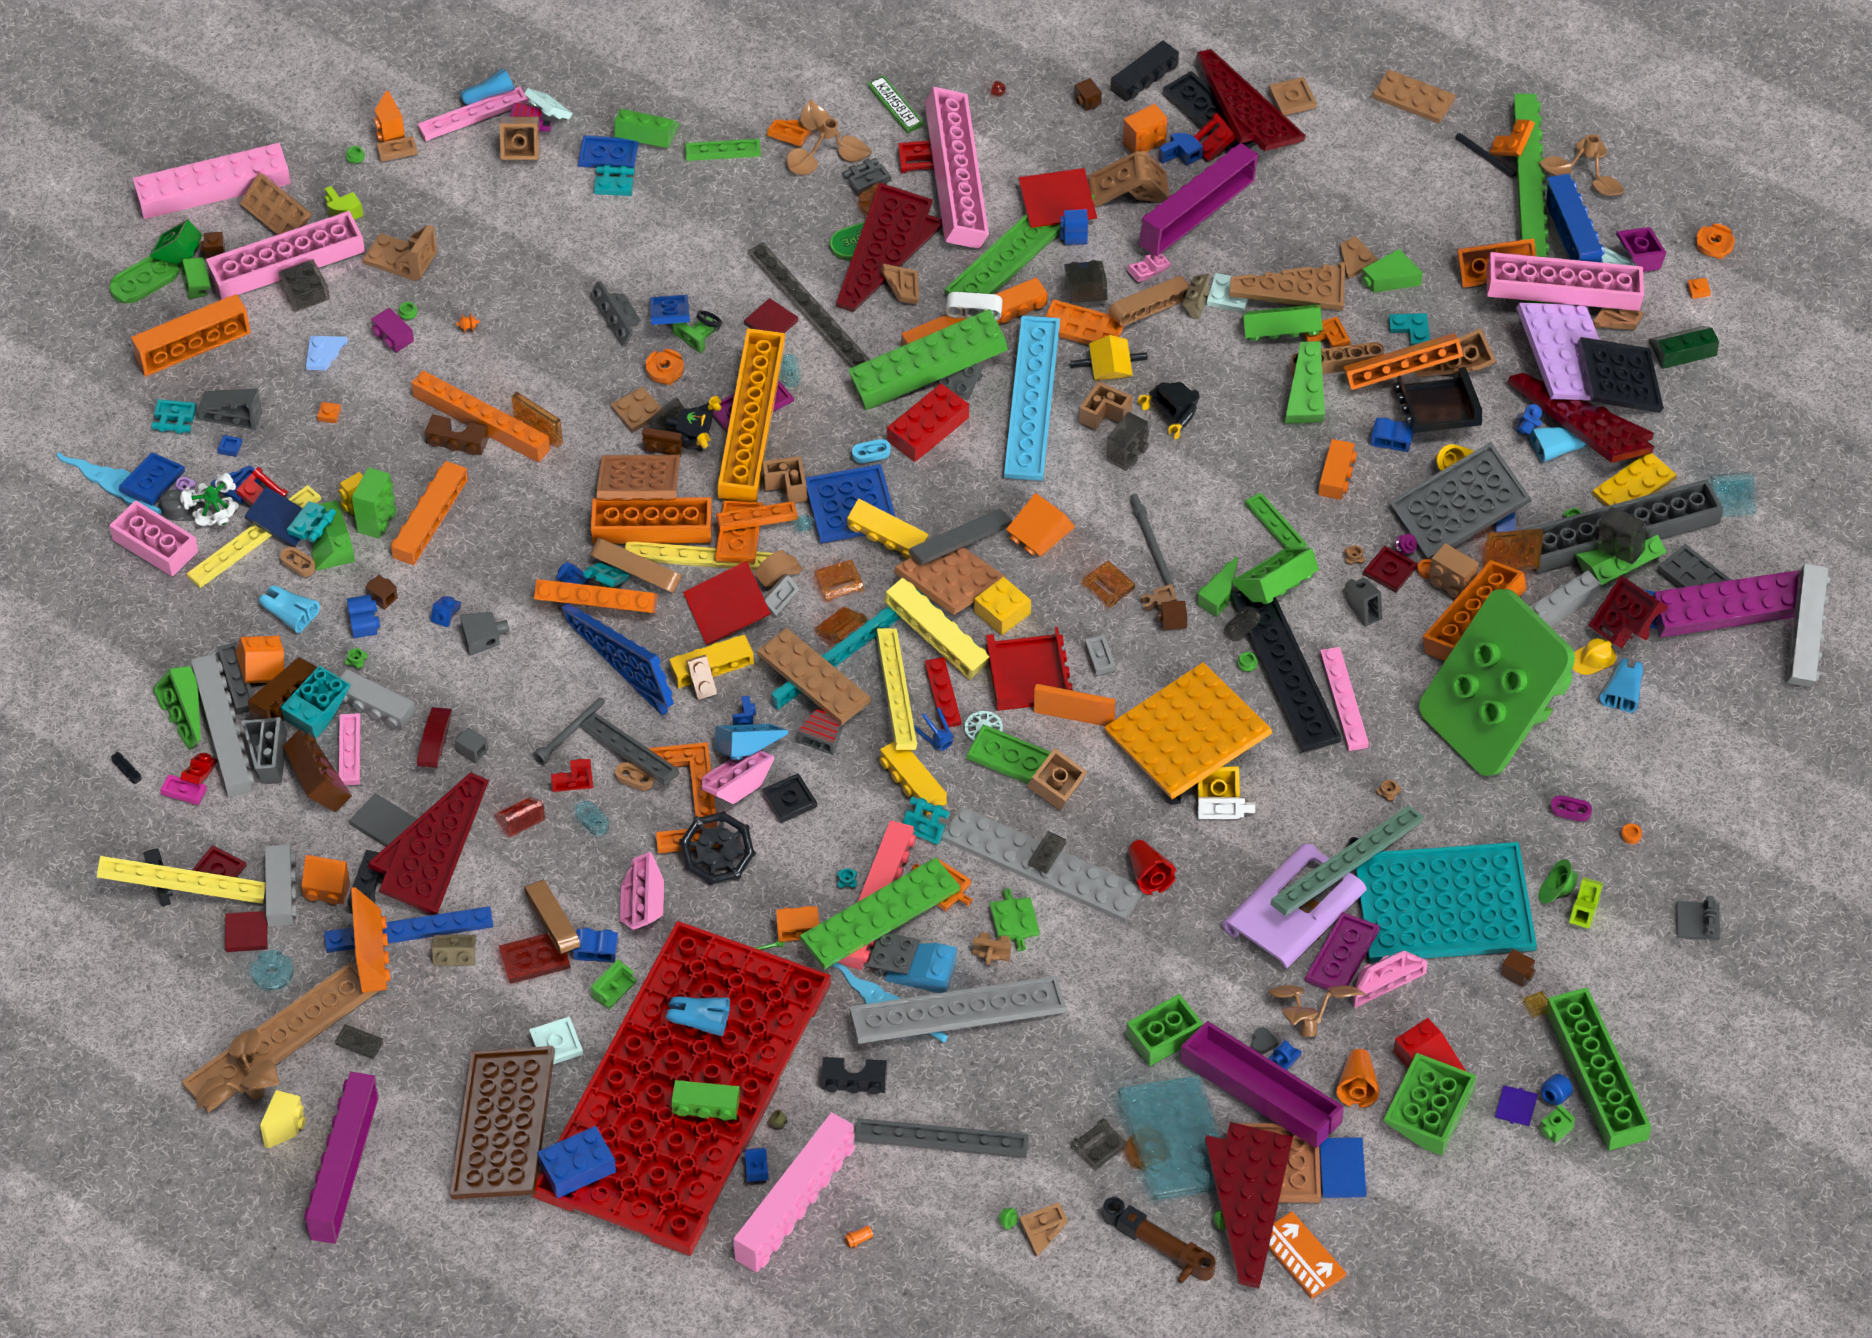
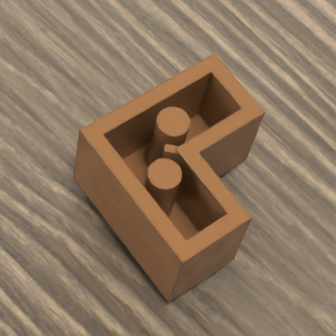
M1098 381L1079 408V423L1095 430L1105 417L1123 424L1132 411V396Z
M801 456L762 461L766 491L785 489L787 502L794 501V503L807 501V485Z

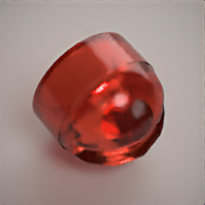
M995 80L991 95L1002 96L1005 94L1006 86L1002 82Z

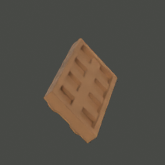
M1388 69L1373 92L1372 98L1440 124L1455 101L1456 95Z
M260 172L240 202L244 208L277 235L305 226L313 214L264 173Z

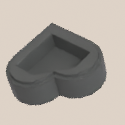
M1261 1027L1255 1030L1252 1049L1260 1054H1265L1278 1047V1041L1267 1028Z

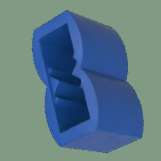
M1087 209L1064 210V216H1060V225L1063 228L1060 229V240H1064L1065 245L1087 244Z
M1386 417L1376 418L1371 445L1379 448L1409 452L1413 436L1411 427L1407 426L1406 421L1395 422Z
M370 594L346 598L353 638L377 635V628H380L379 617L374 616V612H377L376 600H371Z
M582 928L576 930L580 947L573 949L574 959L610 963L616 961L618 933L609 929L595 931L591 928Z

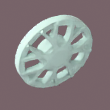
M989 711L975 712L965 722L966 736L972 742H974V737L979 733L983 724L989 727L1000 728L999 731L1003 732L1001 719ZM981 716H987V719L982 720ZM975 718L978 722L974 723L972 720ZM994 718L996 722L991 723L990 720ZM976 727V730L969 732L968 728Z

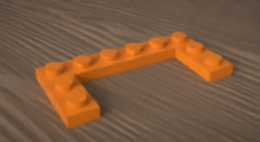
M708 742L648 748L675 767L690 765L695 816L701 817L716 813L714 795L702 790V777L711 772ZM717 822L703 824L706 829L718 827ZM699 828L690 841L696 842L702 834ZM688 829L656 832L658 854L682 851L681 846L678 844L679 839H682ZM714 844L712 848H718L720 845Z

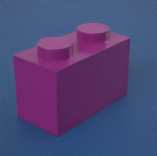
M390 307L371 319V331L374 336L380 337L384 345L388 349L391 348L395 353L414 342L413 330Z

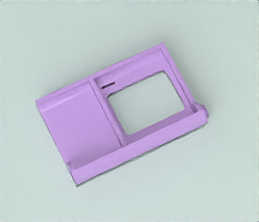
M1304 843L1222 922V926L1232 937L1236 938L1240 933L1279 959L1283 967L1287 969L1340 917L1342 912H1345L1366 891V886L1358 877L1348 873L1342 877L1343 881L1310 913H1305L1297 908L1289 915L1284 916L1270 905L1271 899L1278 895V892L1309 862L1316 860L1323 864L1330 859L1319 852L1312 844Z

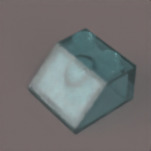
M1744 472L1710 475L1711 487L1723 507L1722 517L1756 514L1754 474Z

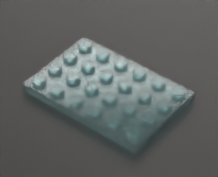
M1201 1076L1119 1088L1118 1095L1153 1200L1216 1190L1204 1141L1206 1135L1221 1139L1222 1137Z

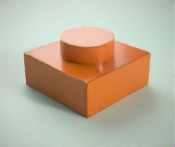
M1707 278L1687 281L1691 299L1710 297L1711 290Z
M322 402L317 420L337 424L341 404Z

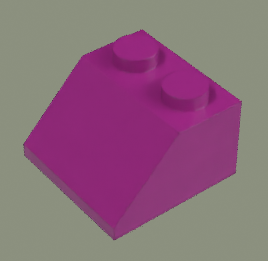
M1651 227L1616 232L1617 237L1631 259L1638 266H1642L1644 272L1661 269L1667 252Z

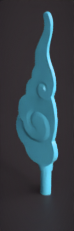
M60 452L57 453L59 460L78 467L88 480L99 484L111 495L122 498L129 506L136 500L161 515L162 510L156 506H151L119 491V485L131 474L127 470L92 465L85 460L68 458Z
M840 963L833 964V967L842 971L850 986L859 992L860 996L865 999L866 1004L901 999L885 992L882 987L873 982L856 978L844 965ZM941 1031L929 1033L943 1043L948 1038Z

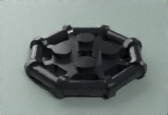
M723 810L720 813L694 817V821L682 839H679L678 843L683 854L684 869L708 882V885L740 879L741 874L751 859L756 856L749 825L743 824ZM720 821L719 827L706 829L703 825ZM724 822L738 831L733 834L729 829L723 828ZM699 828L702 834L696 842L690 841ZM740 836L743 838L745 850L738 847L737 838ZM714 844L723 846L720 849V853H716L715 850L711 849L714 847ZM689 847L696 848L698 858L692 861ZM738 855L743 856V858L735 868L732 865L734 859L737 858ZM700 863L705 864L711 869V873H707L697 867V865ZM729 868L730 872L715 875L716 870Z

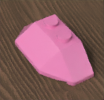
M759 750L750 756H743V759H729L702 777V790L734 804L762 786L774 756Z
M651 852L633 858L632 866L627 871L621 884L620 922L633 930L650 924L663 916L664 879Z
M1401 951L1391 956H1384L1380 961L1372 965L1364 966L1360 970L1356 988L1366 993V997L1363 995L1353 996L1352 1006L1356 1008L1426 974L1427 961L1409 952Z

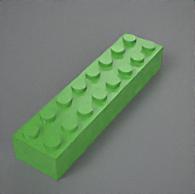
M988 309L852 367L848 371L852 384L865 410H868L1005 352L1008 348L1002 330L992 311Z
M1588 987L1548 998L1546 1006L1547 1016L1608 1151L1649 1140L1651 1124Z

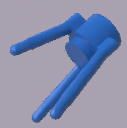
M938 707L937 712L945 731L942 729L937 730L925 713L922 714V717L934 732L932 736L934 739L930 738L915 725L914 730L932 744L936 750L940 749V751H943L953 744L952 738L954 736L949 730L941 708Z

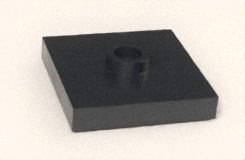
M799 773L762 789V794L781 823L818 807L817 801Z

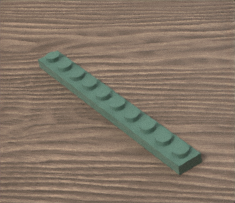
M1408 805L1273 897L1270 905L1284 916L1289 915L1423 822L1424 816Z

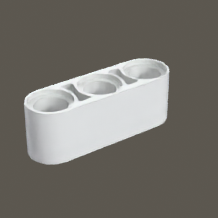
M951 292L947 296L945 312L949 317L967 319L990 309L995 319L998 320L1001 317L1003 300L1000 296L993 294Z

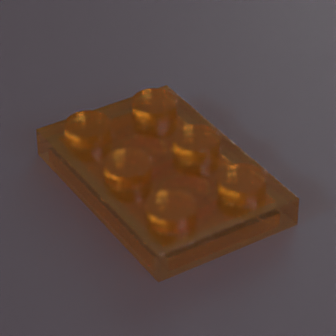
M516 391L511 396L514 418L548 435L550 445L559 448L563 444L561 420Z
M1541 529L1487 533L1484 567L1490 560L1517 570L1539 569L1544 531Z

